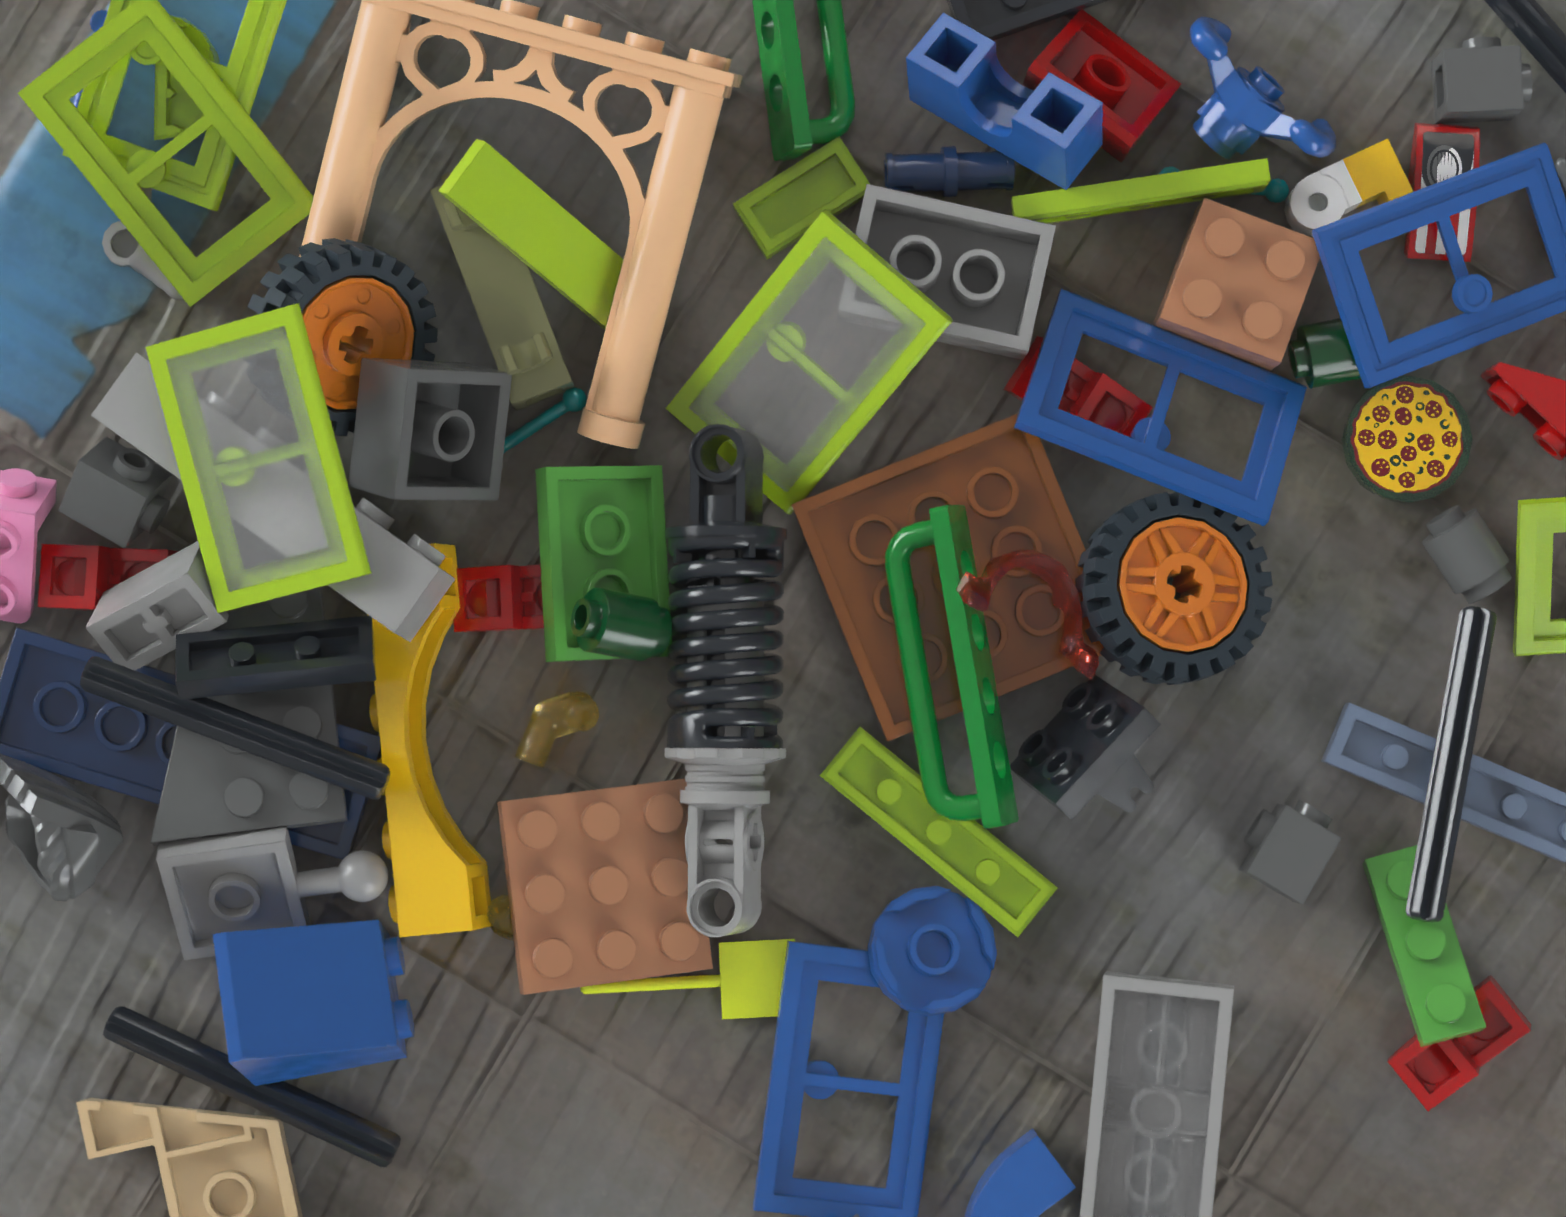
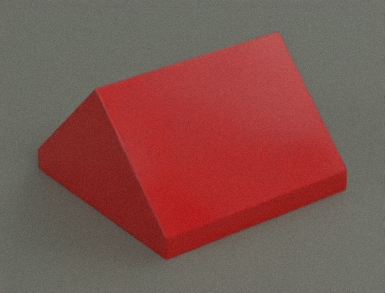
M1080 10L1038 55L1028 68L1022 84L1029 89L1035 90L1050 72L1103 102V145L1101 148L1121 163L1182 85L1084 10Z

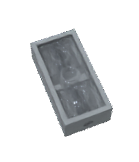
M1107 971L1103 975L1080 1217H1212L1235 985Z

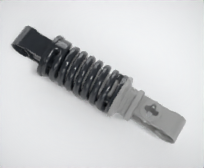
M712 424L697 432L689 448L690 523L665 529V539H668V552L673 557V563H680L671 568L668 573V580L674 587L681 589L673 592L668 598L669 608L675 613L680 614L672 617L671 635L680 639L673 641L668 646V656L675 662L682 663L674 665L668 671V681L676 687H681V689H676L668 695L667 704L671 709L681 713L673 715L667 722L665 758L685 764V771H687V775H685L687 786L685 790H680V803L688 805V822L685 832V853L688 863L687 915L690 923L699 933L708 937H722L743 933L752 928L758 921L762 909L761 862L764 852V830L761 820V806L770 803V790H765V787H763L765 782V764L786 758V748H783V739L777 735V724L783 720V711L776 705L764 703V700L776 699L783 693V683L780 680L764 677V675H773L781 672L784 668V660L778 654L764 653V651L780 648L784 643V636L779 630L764 628V626L781 623L784 619V611L780 606L764 604V601L780 599L784 594V586L776 580L755 579V577L774 578L782 575L784 571V540H787V529L763 524L764 453L758 439L751 433L723 424ZM732 439L737 448V458L729 470L722 472L716 461L717 451L725 441ZM717 839H731L733 844H718ZM722 889L731 895L735 904V912L729 923L721 921L714 909L715 897Z

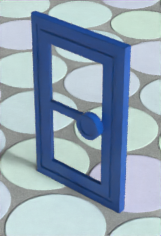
M1546 143L1530 147L1312 231L1364 388L1374 387L1566 311V199ZM1525 188L1555 277L1491 302L1493 292L1489 281L1482 275L1468 274L1449 216ZM1436 222L1456 281L1452 288V300L1455 306L1464 313L1389 342L1359 251Z
M1060 289L1014 428L1265 526L1271 515L1307 386L1067 290ZM1082 334L1167 367L1152 416L1141 419L1133 428L1130 437L1058 409ZM1179 372L1263 405L1241 481L1165 451L1170 444L1171 434L1164 421Z
M787 941L753 1210L808 1217H852L857 1213L859 1217H918L944 1014L926 1016L908 1011L899 1083L839 1076L835 1067L827 1061L813 1060L808 1062L818 980L880 987L871 973L868 950ZM837 1089L897 1096L886 1188L793 1177L804 1092L814 1099H826L833 1095Z

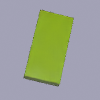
M839 136L734 202L733 208L767 260L801 239L825 209L833 216H837L862 200L866 185L870 183Z

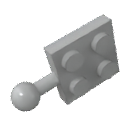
M287 826L158 843L156 856L184 960L215 956L213 934L311 925L305 897L342 892L351 900L367 902L380 896L388 883V869L385 862L377 854L365 850L355 851L347 855L338 867L298 872Z

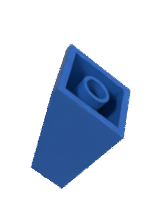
M379 920L213 934L229 1063L255 1086L407 1058L405 1038L414 1037L415 1032L409 1000H399L395 977L405 974L402 945L398 936L390 938L388 931Z

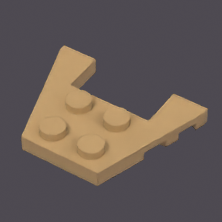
M88 1098L76 1102L88 1159L151 1145L155 1147L170 1217H303L283 1122L280 1119L269 1116Z

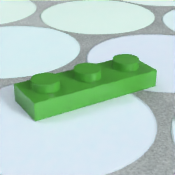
M1417 845L1365 859L1362 865L1420 1047L1483 1031L1486 1025L1447 904H1445L1443 918L1439 922L1431 923L1415 920L1406 914L1405 910Z

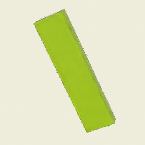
M476 139L438 192L605 330L624 259L487 142Z
M1268 158L1068 188L1067 190L1058 189L1012 196V213L1015 217L1051 224L1202 201L1204 198L1211 200L1263 192L1271 181Z
M860 726L819 775L1017 937L1020 936L1058 889V887L987 829H984L977 821H954L937 814L927 802L922 788L921 776Z

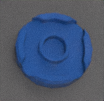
M940 886L911 889L888 903L872 925L867 947L871 973L883 994L904 1010L926 1016L952 1013L976 999L990 979L991 970L994 969L997 956L994 931L981 908L969 898H963L958 893L951 892V889Z

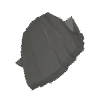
M0 754V784L10 793L5 800L6 833L9 840L19 851L21 860L40 886L48 891L53 900L66 902L69 899H75L94 885L97 874L101 871L116 847L122 844L123 835L118 821L97 800L75 785L24 761Z

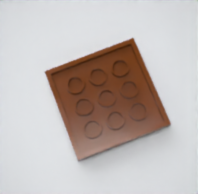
M1018 413L791 504L887 742L913 732L885 571V552L891 538L901 528L915 522L930 520V508L944 505H964L966 508L998 697L1101 655L1099 652L1104 648L1100 641L1091 643L1085 632L1086 629L1091 627L1087 617L1080 618L1077 604L1083 601L1082 593L1075 592V579L1083 573V568L1079 567L1078 563L1081 554L1086 549L1041 439L1014 428ZM935 545L915 549L910 557V565L937 721L962 712L963 708Z

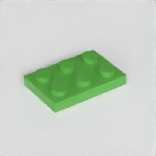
M662 465L543 467L535 469L546 662L624 659L583 651L578 645L576 636L572 633L571 615L577 601L584 598L586 593L595 587L653 598L659 606L667 608L670 612L668 606L669 580L667 544L665 539L666 526ZM672 635L668 646L672 643ZM668 646L659 657H668Z

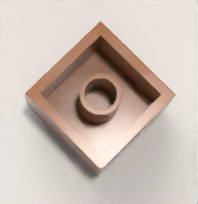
M1204 198L1194 212L1153 325L1271 371L1282 362L1320 259L1314 238Z

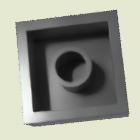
M362 358L349 487L394 500L498 501L512 375H507L505 371L466 362Z

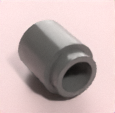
M1455 505L1426 524L1431 534L1422 541V545L1454 594L1462 593L1468 604L1475 603L1489 596L1512 579V575L1506 567L1509 558L1477 509H1471L1463 513L1460 506Z

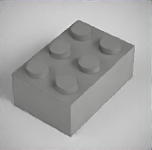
M867 184L855 235L952 318L951 324L936 341L1019 360L1025 358L1029 351L1056 225ZM846 275L838 319L897 332L903 323Z

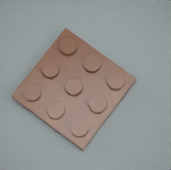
M685 778L497 802L520 994L527 995L713 969L709 937L699 933L692 926L687 915L688 863L685 853V832L688 822V805L680 803V790H685L687 786Z

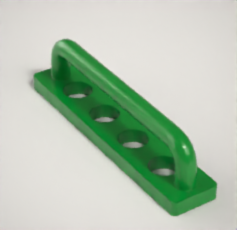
M752 0L774 161L794 160L812 148V144H825L839 136L842 137L849 130L854 120L855 96L842 0H816L830 100V113L822 119H809L793 0Z
M964 505L933 507L929 509L930 520L915 522L901 528L891 538L885 552V571L922 788L928 804L941 816L954 821L982 819L984 829L1005 826L1018 822L1019 817L966 508ZM935 545L977 790L975 794L962 796L953 794L947 782L910 565V557L915 549Z

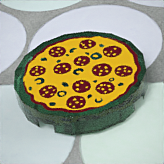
M1404 376L1376 385L1359 397L1348 415L1342 444L1346 464L1362 487L1381 498L1407 504L1434 498L1452 486L1468 464L1473 439L1468 415L1453 393L1433 380Z

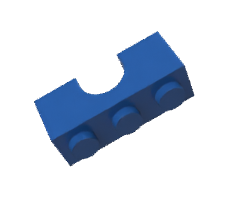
M945 13L941 14L906 57L910 101L1065 190L1068 189L1103 145V102L1050 72L1035 90L1021 85L999 63L995 41Z

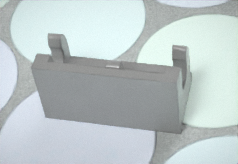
M198 541L104 591L86 629L114 663L137 670L175 650L176 634L211 631L226 623L229 614L226 611L217 613Z

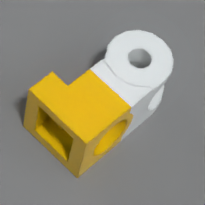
M1387 138L1298 182L1286 199L1284 212L1286 220L1293 230L1313 237L1312 231L1314 229L1340 220L1342 215L1376 199L1380 205L1412 193L1413 190Z

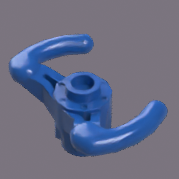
M1200 17L1191 25L1190 38L1192 44L1207 59L1214 88V94L1197 111L1200 118L1193 124V128L1210 148L1223 158L1230 160L1236 152L1243 155L1260 136L1292 141L1306 154L1318 158L1326 157L1335 151L1336 136L1328 121L1316 119L1310 123L1305 119L1296 120L1282 114L1285 109L1279 98L1285 91L1267 71L1259 66H1256L1252 72L1242 67H1238L1235 70L1227 54V43L1231 38V29L1226 24L1213 18Z

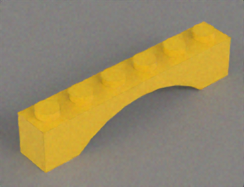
M430 543L432 547L446 556L439 567L454 577L455 580L411 642L395 634L372 617L375 637L376 680H374L375 694L371 696L369 703V713L372 726L376 732H379L381 758L377 762L385 764L390 770V778L383 793V796L386 797L388 821L383 825L382 844L385 855L388 859H392L394 885L389 890L388 905L392 920L398 923L399 937L473 931L493 926L487 861L465 839L447 811L433 776L426 741V702L432 669L445 635L460 609L455 545Z

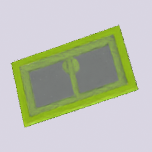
M825 209L665 409L695 435L702 428L712 424L731 426L754 435L760 442L764 453L763 494L785 513L791 515L794 512L791 504L806 498L953 320L945 311ZM729 439L719 447L717 454L731 466L736 461L737 448L734 441Z
M300 304L289 305L147 346V355L217 613L371 574V568Z

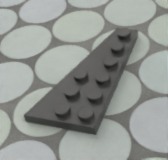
M305 454L287 459L304 472L308 468ZM232 517L245 569L288 558V556ZM322 586L226 611L229 614L227 622L211 631L325 620ZM333 685L207 697L340 747ZM177 726L150 843L155 846L158 843L287 826V829L345 822L348 819L344 788Z

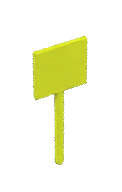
M795 939L718 942L720 974L642 978L580 987V991L583 994L720 987L722 1019L777 1017L787 941H795Z

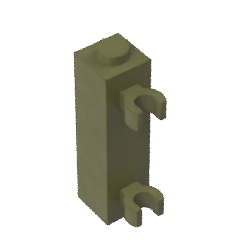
M452 171L441 176L440 179L442 184L446 181V179L449 177ZM441 186L430 189L498 370L507 372V375H512L509 398L512 406L518 411L574 388L575 385L530 268L438 192Z

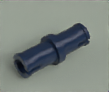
M955 146L941 147L940 153H885L884 186L888 189L902 192L941 191L943 197H956L958 191L1005 189L1006 191H1012L1014 188V160L999 151L957 153Z

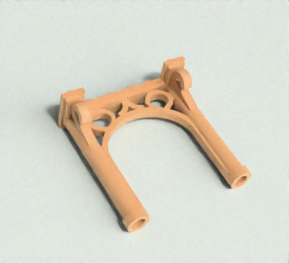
M362 0L302 245L312 242L322 246V239L332 238L342 241L348 239L362 242L377 177L388 151L408 127L436 109L463 100L504 98L527 102L545 108L570 121L585 132L611 161L624 187L630 216L627 248L586 406L583 407L577 433L606 444L638 449L645 423L640 420L722 103L724 98L730 99L733 87L740 88L743 76L729 72L732 59L691 48L687 60L662 54L665 41L627 31L625 43H619L600 37L602 24L566 14L562 27L538 21L540 7L514 0H502L499 10L476 4L475 0ZM412 14L430 19V22L419 25L410 32ZM474 31L530 46L525 58L519 64L506 70H493V81L478 82L486 71L487 56L482 42L475 36ZM435 35H441L447 39H455L462 42L470 55V68L467 74L460 81L443 88H439L421 71L417 61L421 44L426 39ZM555 53L612 68V71L599 75L588 85L583 95L584 109L571 102L576 91L565 86L558 77L555 68ZM402 65L405 76L423 95L403 107L386 122L398 69ZM537 72L541 85L547 91L518 83L529 80ZM654 80L674 85L669 105L666 104L663 93L653 82ZM623 84L628 88H636L644 92L652 106L651 118L648 124L639 131L614 136L600 119L597 111L598 99L607 87ZM658 133H661L645 194L637 170L625 148L648 142Z

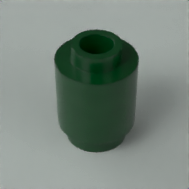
M1341 318L1298 326L1297 340H1292L1288 343L1289 362L1296 379L1304 377L1310 389L1361 379Z
M595 587L589 590L584 598H581L575 604L571 615V630L583 651L644 661L649 657H659L666 650L672 633V618L669 610L659 606L653 598Z

